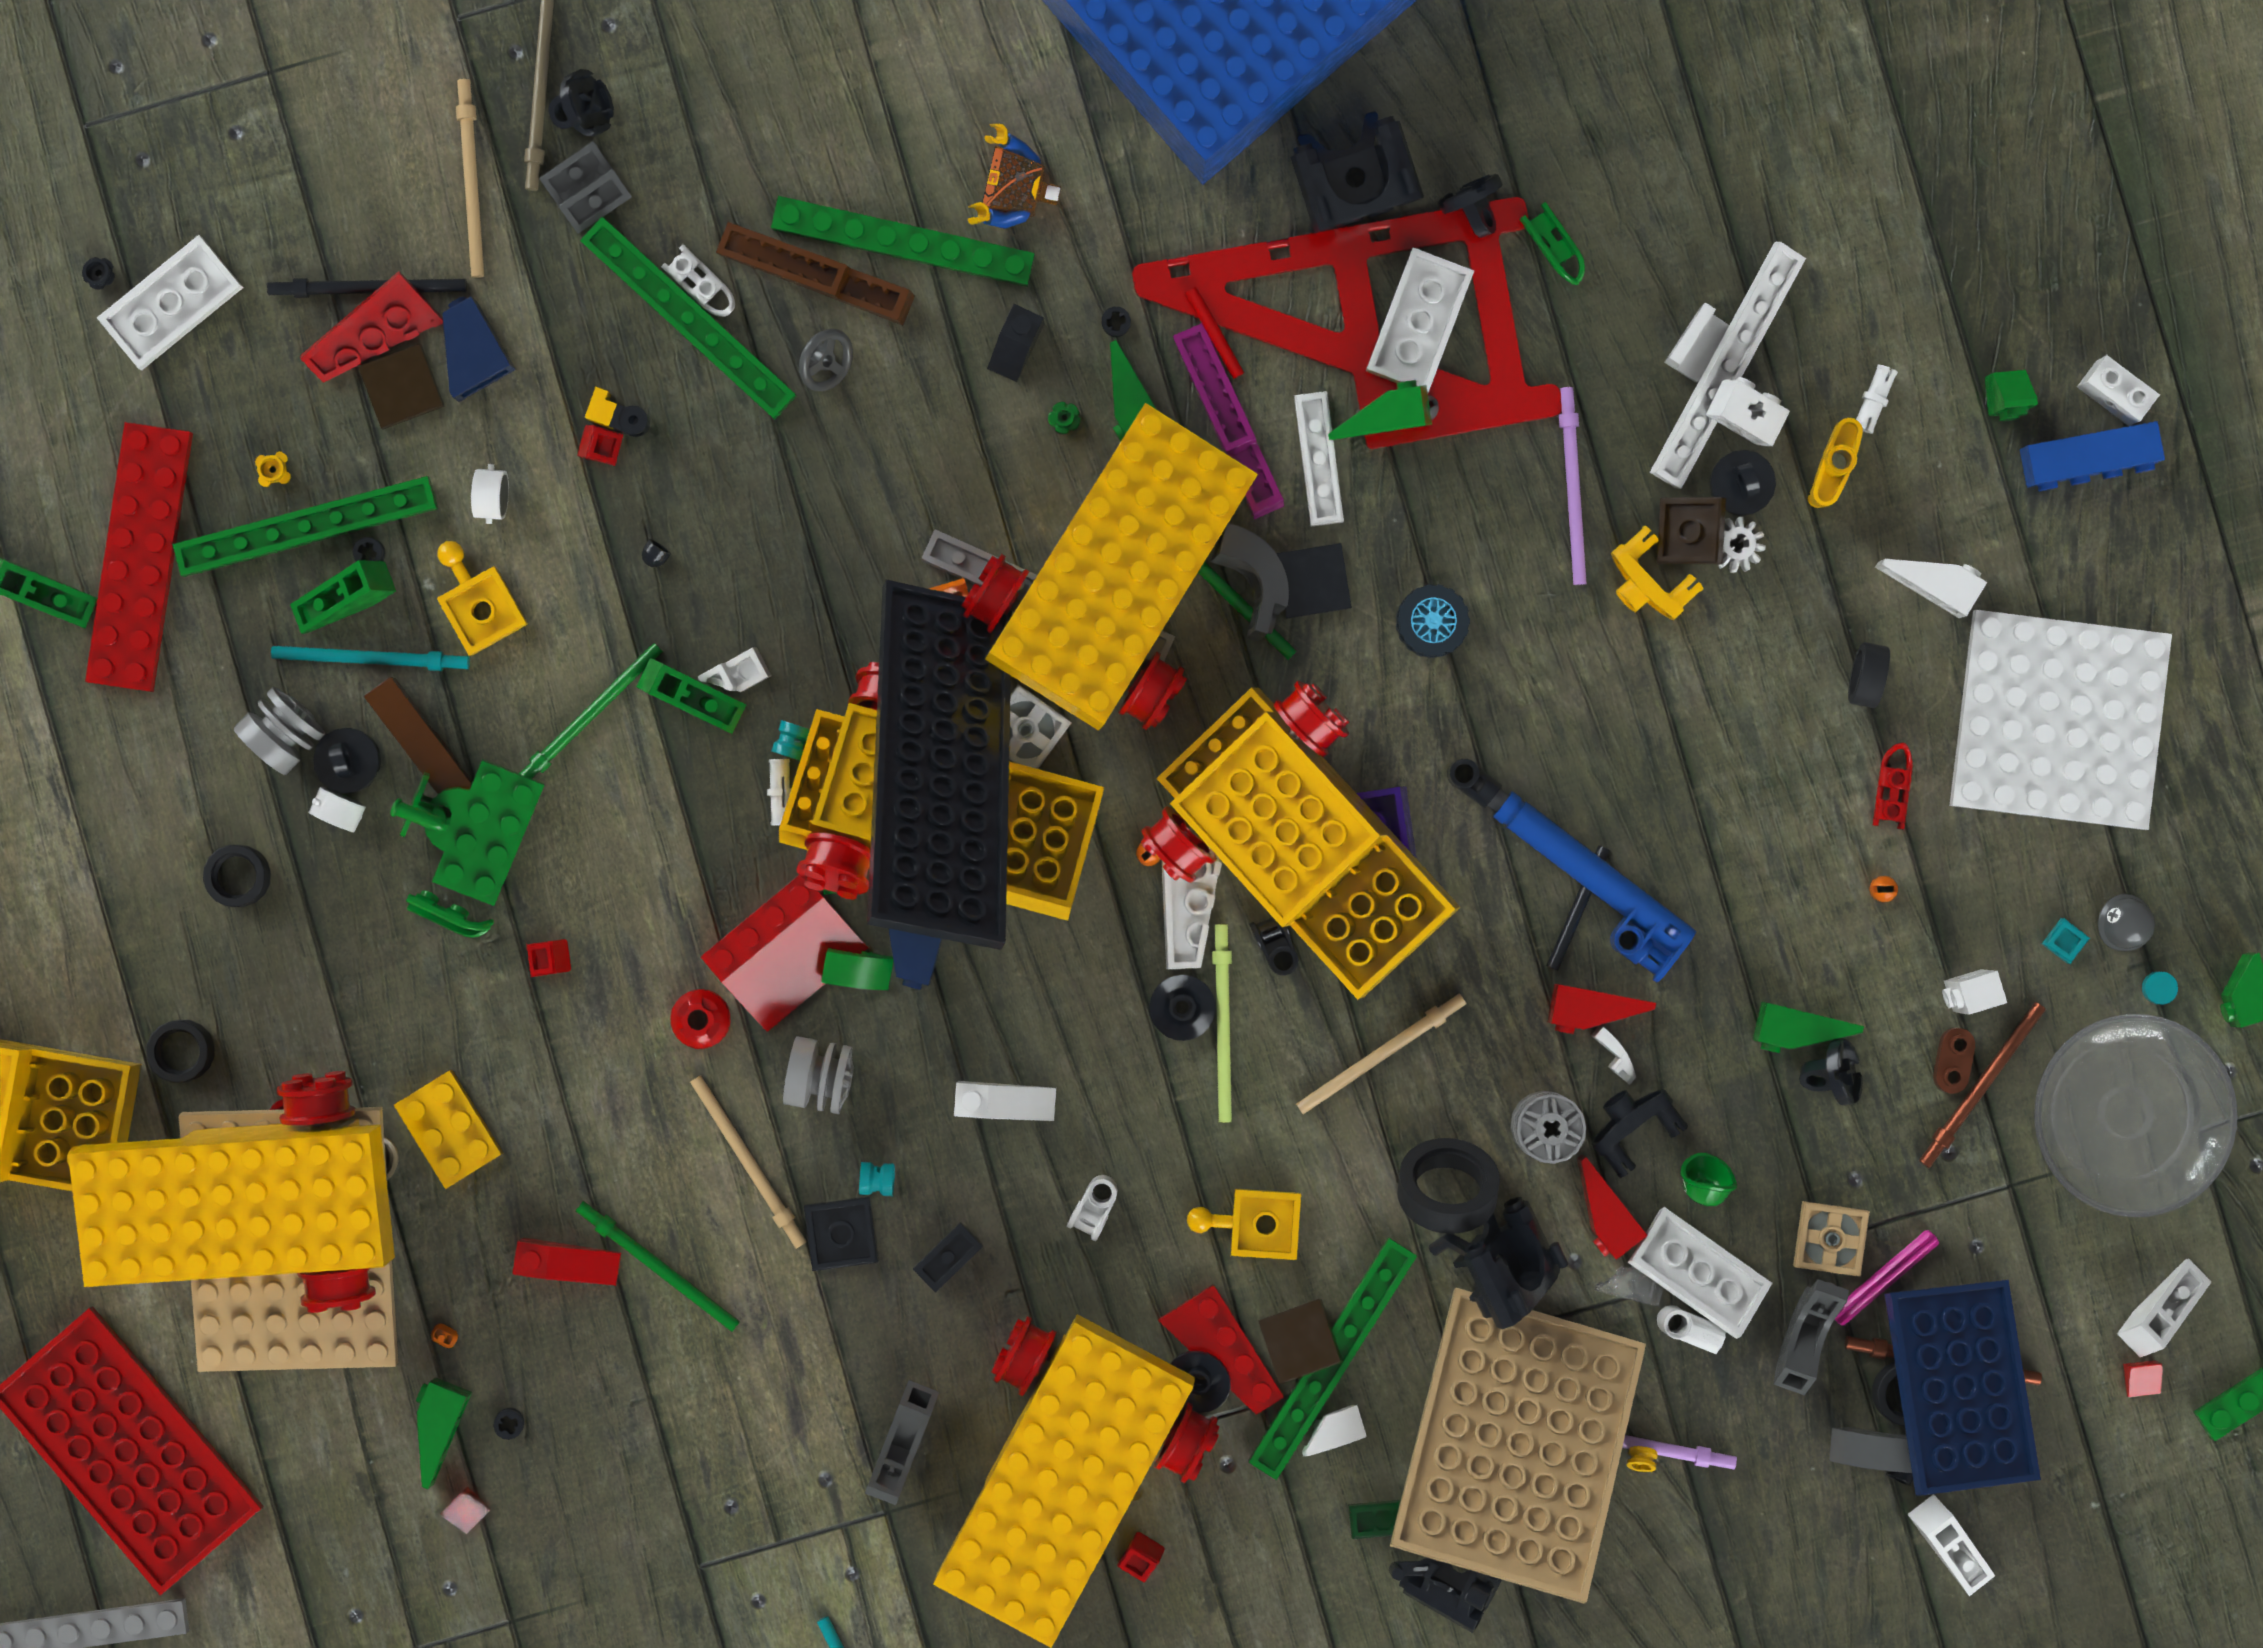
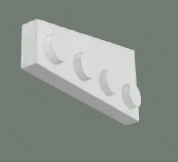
M1217 855V860L1214 863L1206 862L1195 873L1196 880L1193 883H1189L1182 878H1179L1177 881L1171 878L1164 870L1163 866L1165 863L1161 860L1166 969L1201 968L1209 930L1208 924L1211 909L1215 900L1214 894L1217 878L1220 875L1222 865Z

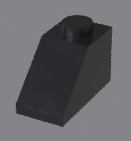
M1013 304L999 334L987 369L1017 383L1045 324L1044 317Z

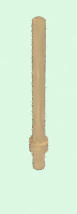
M459 79L457 80L459 105L456 106L457 121H460L470 268L472 278L484 277L473 122L477 120L476 106L472 105L471 80Z
M1459 993L1440 1007L1435 1005L1425 1012V1017L1296 1103L1302 1114H1305L1432 1027L1437 1029L1447 1022L1445 1018L1467 1003Z
M701 1075L690 1082L775 1215L772 1217L778 1228L782 1227L797 1249L807 1241L793 1220L796 1217L789 1207L785 1208Z

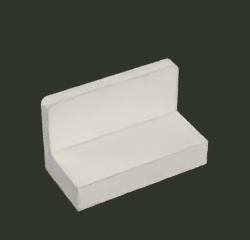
M1704 303L1699 308L1664 362L1696 383L1701 379L1729 327L1727 323L1713 315L1716 309L1707 303Z

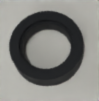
M1453 1138L1432 1139L1418 1144L1404 1157L1399 1173L1398 1200L1405 1214L1416 1224L1439 1233H1464L1480 1227L1494 1213L1497 1205L1500 1175L1494 1160L1478 1146ZM1436 1168H1453L1472 1176L1478 1183L1480 1192L1476 1197L1464 1203H1442L1426 1196L1418 1187L1417 1180L1426 1171Z

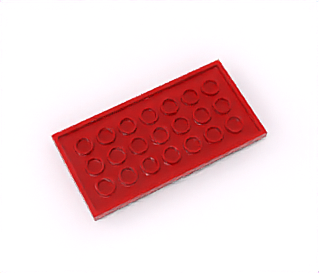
M93 1306L82 1313L0 1384V1409L160 1596L264 1507Z

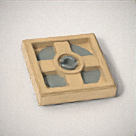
M1802 1201L1793 1266L1861 1277L1870 1211Z

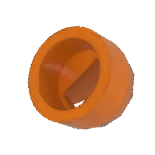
M1141 843L1137 847L1136 856L1141 864L1153 866L1161 860L1156 854L1155 856L1150 855L1145 861L1141 855L1147 850Z
M1879 876L1871 882V896L1879 902L1892 901L1898 893V885L1889 876ZM1877 886H1892L1893 891L1878 893Z

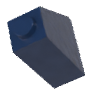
M465 296L452 301L448 305L449 309L442 313L449 391L458 402L516 370L478 302L472 297L466 299Z
M889 929L896 977L902 978V985L921 990L922 984L929 986L942 939Z

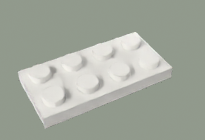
M198 235L99 315L97 319L136 367L143 370L244 287L204 238Z
M1412 248L1366 372L1395 383L1416 380L1417 386L1427 385V392H1429L1474 270Z
M1663 1207L1659 1210L1646 1232L1648 1236L1640 1241L1628 1263L1736 1339L1740 1338L1771 1287L1772 1282Z

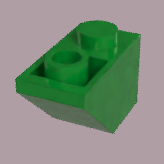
M2026 370L1995 372L1985 377L1988 417L1999 416V421L2019 419V416L2027 415L2029 409L2038 405L2036 393Z

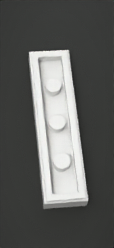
M1327 391L1294 395L1310 525L1312 527L1343 523L1344 518L1334 441L1329 440L1328 436L1332 431Z

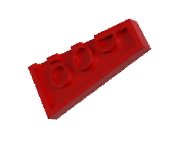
M398 271L300 355V359L324 383L360 365L361 362L375 355L378 356L389 351V348L405 340L409 341L419 336V333L443 324V317L408 279Z
M1214 1284L1158 1318V1321L1189 1351H1203L1217 1357L1229 1372L1231 1378L1230 1390L1256 1415L1284 1398L1281 1390Z

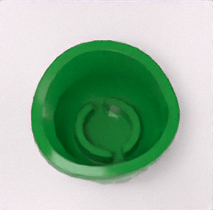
M1696 1153L1688 1157L1681 1166L1680 1174L1683 1178V1189L1689 1198L1700 1205L1718 1206L1737 1188V1182L1731 1168L1727 1163L1714 1155Z

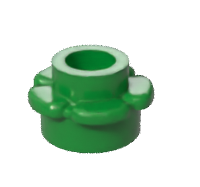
M1058 402L1052 407L1053 411L1048 415V422L1050 426L1055 428L1057 433L1068 434L1069 431H1074L1079 427L1080 418L1078 415L1080 412L1077 406L1072 403ZM1062 415H1067L1068 419L1063 421L1061 417Z

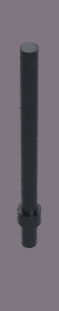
M294 278L293 282H268L267 293L268 295H294V298H309L310 295L372 294L388 280L309 281L308 278ZM466 279L408 280L420 293L467 292Z

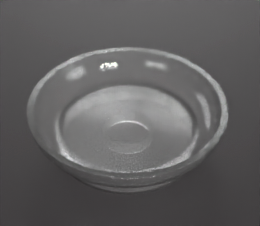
M2126 1014L2109 1017L2097 1021L2071 1036L2054 1053L2041 1075L2034 1101V1128L2037 1142L2046 1164L2057 1180L2072 1195L2097 1210L2124 1217H2149L2164 1214L2178 1209L2197 1198L2213 1183L2224 1168L2230 1156L2237 1131L2238 1115L2235 1092L2230 1076L2218 1055L2202 1038L2188 1028L2174 1021L2153 1015Z

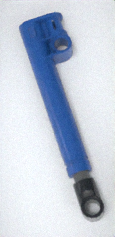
M1460 759L1454 761L1449 766L1447 778L1452 786L1461 790L1483 808L1488 806L1494 810L1493 818L1501 824L1507 825L1506 828L1623 916L1610 935L1611 946L1616 952L1622 954L1633 964L1639 963L1654 975L1652 980L1656 983L1666 975L1695 936L1697 931L1527 801L1524 802L1514 791L1507 794L1501 790L1502 784L1479 768L1474 761ZM1460 764L1468 766L1471 770V778L1467 783H1461L1455 778V769ZM1628 930L1633 933L1635 942L1631 948L1624 949L1619 943V937L1624 931ZM1648 955H1649L1651 958H1653L1655 961H1657L1658 964L1655 963L1653 960H1651V959L1648 957Z

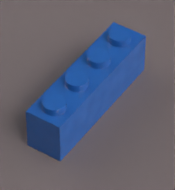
M2158 421L2027 445L2019 449L2027 488L2037 486L2038 492L2058 488V482L2070 480L2071 486L2091 482L2090 476L2102 474L2103 480L2123 476L2122 470L2134 468L2135 474L2155 470L2156 463L2165 460Z

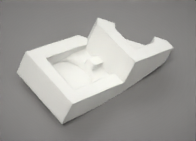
M752 647L726 663H721L699 675L698 679L701 682L711 683L729 691L742 692L772 675L757 647Z
M1598 1026L1591 1036L1616 1056L1608 1067L1630 1085L1636 1078L1627 1052L1603 1026Z
M1350 1405L1323 1415L1321 1420L1316 1419L1313 1425L1315 1429L1308 1445H1304L1302 1454L1303 1456H1311L1367 1437L1358 1406Z

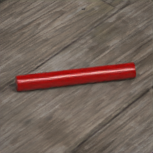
M1197 287L1185 292L1186 297L1232 378L1235 379L1245 373Z

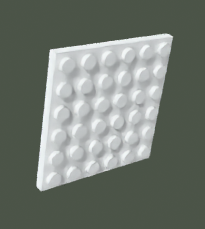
M1974 610L1949 806L2149 830L2172 634Z

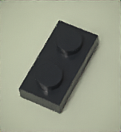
M960 1222L913 1267V1270L936 1293L984 1245Z

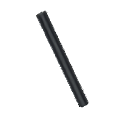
M1598 845L1595 854L1606 861L1610 850ZM1583 885L1580 886L1546 965L1557 971L1561 966L1592 894Z

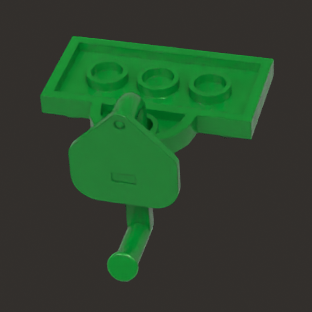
M482 759L470 789L461 787L448 788L431 798L423 795L430 775L425 772L411 804L408 805L401 798H398L392 805L390 815L405 819L399 836L405 837L411 822L423 826L432 844L444 851L432 882L495 906L544 788V783Z

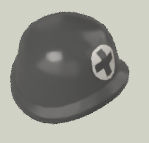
M2116 895L2109 899L2100 911L2098 918L2099 935L2102 941L2114 950L2132 951L2140 948L2150 940L2154 932V915L2148 905L2134 895Z

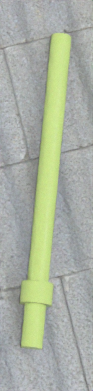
M1215 924V951H1212V964L1216 965L1219 1122L1225 1123L1232 1122L1229 964H1232V951L1228 950V924Z

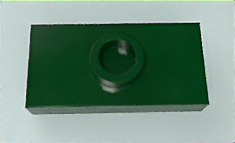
M1401 1500L1348 1504L1351 1538L1362 1539L1392 1536Z

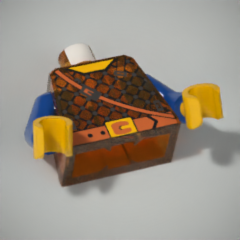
M992 123L990 126L996 129L997 136L994 138L985 135L984 139L987 143L999 144L1000 147L995 146L982 202L968 206V208L977 210L978 217L968 218V222L970 224L983 222L986 225L1007 229L1026 222L1029 217H1034L1039 201L1058 205L1061 186L1043 182L1045 166L1042 165L1041 158L1025 142L1008 133L1003 124Z

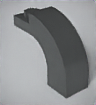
M1228 523L1215 544L1211 562L1234 569L1249 582L1254 595V607L1246 638L1259 642L1268 633H1272L1276 623V615H1279L1288 606L1289 587L1287 575L1279 557L1268 543L1255 533Z
M1817 1279L1812 1288L1806 1287L1796 1305L1784 1336L1773 1385L1805 1396L1817 1379L1819 1360L1825 1338L1834 1319L1848 1301L1849 1290Z
M908 1381L865 1494L893 1505L897 1504L938 1398V1391L913 1381Z
M1856 1427L1832 1428L1831 1462L1867 1469L1912 1473L1906 1435L1881 1433Z

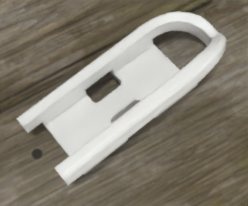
M682 244L679 248L682 253L676 256L669 266L664 263L661 268L706 311L715 316H728L735 308L733 294L706 265ZM697 266L706 274L703 278L694 271ZM686 277H689L696 284L693 289L684 281ZM720 289L729 300V306L725 310L714 309L708 304Z

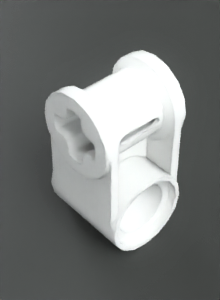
M1098 1175L1093 1178L1081 1201L1079 1200L1066 1227L1070 1229L1075 1227L1091 1235V1240L1096 1242L1116 1200L1118 1189L1114 1179L1107 1175ZM1098 1184H1106L1110 1187L1112 1195L1107 1199L1101 1200L1094 1195L1093 1189Z

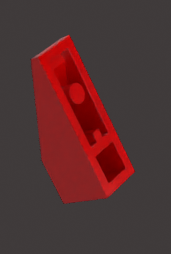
M1554 984L1547 1022L1556 1024L1555 1031L1574 1034L1575 1028L1585 1030L1655 1010L1656 1003Z
M1580 1155L1577 1158L1591 1231L1597 1237L1592 1242L1604 1257L1610 1254L1617 1260L1648 1235L1588 1158Z
M524 1237L517 1241L512 1274L546 1280L616 1286L622 1252Z

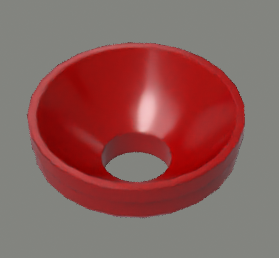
M706 989L689 991L682 995L672 1008V1030L677 1039L688 1047L695 1049L713 1047L722 1041L730 1028L731 1014L725 1000L713 991ZM694 1010H702L708 1017L707 1025L701 1030H696L689 1024V1016Z

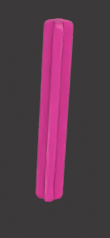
M1925 1230L1853 1291L1834 1320L1841 1326L1849 1322L1939 1245L1937 1237L1929 1230Z

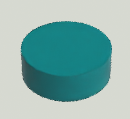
M2152 972L2145 977L2142 983L2144 997L2153 1004H2168L2174 1000L2178 992L2176 979L2167 972Z

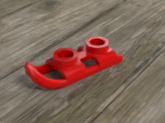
M1904 742L1893 745L1883 756L1880 766L1873 826H1879V820L1881 819L1898 822L1897 829L1904 830L1913 762L1911 751ZM1898 749H1903L1906 760L1905 770L1887 767L1890 757ZM1884 787L1890 788L1889 800H1882ZM1903 789L1901 802H1899V790Z

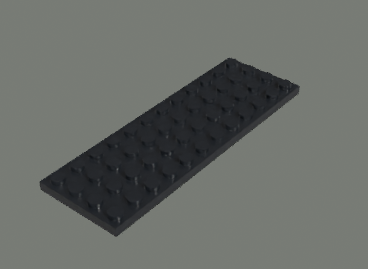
M886 579L882 587L867 925L1001 950L1006 943L1011 675L988 662L985 658L1011 618L1012 611L1009 610L1007 615L1003 614L992 633L987 631V624L972 615L968 618L963 616L966 609L961 607L966 597Z

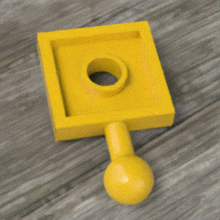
M446 541L439 546L437 551L438 560L444 566L451 567L460 585L439 596L437 600L469 656L475 655L528 625L497 567L493 566L471 578L462 562L464 551L461 545L455 541ZM480 602H487L491 607V614L485 620H478L474 615L475 606Z
M1235 1189L1233 1215H1213L1204 1207H1195L1188 1213L1187 1224L1196 1233H1204L1211 1227L1232 1229L1231 1256L1297 1260L1301 1193ZM1269 1215L1274 1218L1275 1228L1272 1232L1265 1234L1258 1231L1256 1222L1259 1217Z

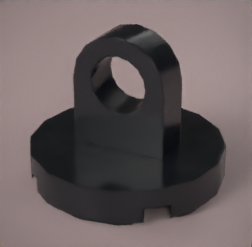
M579 69L564 77L560 87V95L552 99L549 104L550 119L558 128L574 127L585 136H596L610 129V118L614 116L612 97L601 79L596 81L591 76L594 74L591 71ZM562 107H563V110H564V112H565V114H566L568 120L564 117V115H563V113H562Z
M1488 174L1463 185L1460 191L1455 193V196L1449 192L1440 198L1438 205L1443 214L1463 208L1474 233L1478 237L1483 238L1496 231V220L1486 196L1501 188L1503 184L1498 174Z
M1749 450L1732 451L1719 459L1712 470L1709 479L1711 496L1726 498L1725 511L1732 515H1753L1766 507L1774 496L1776 488L1775 472L1769 461L1757 452Z
M353 728L335 729L326 734L317 744L313 756L314 770L319 780L330 790L340 793H356L369 787L381 766L380 751L375 741L364 732Z
M1847 1039L1833 1040L1828 1046L1827 1059L1813 1060L1802 1065L1799 1078L1800 1084L1811 1091L1832 1090L1835 1099L1840 1105L1846 1106L1857 1103L1862 1094L1863 1078L1861 1072L1856 1073L1855 1064H1859V1057L1855 1047Z

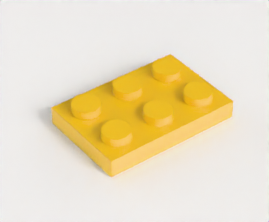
M453 1070L447 1071L394 1104L395 1109L445 1189L504 1154Z

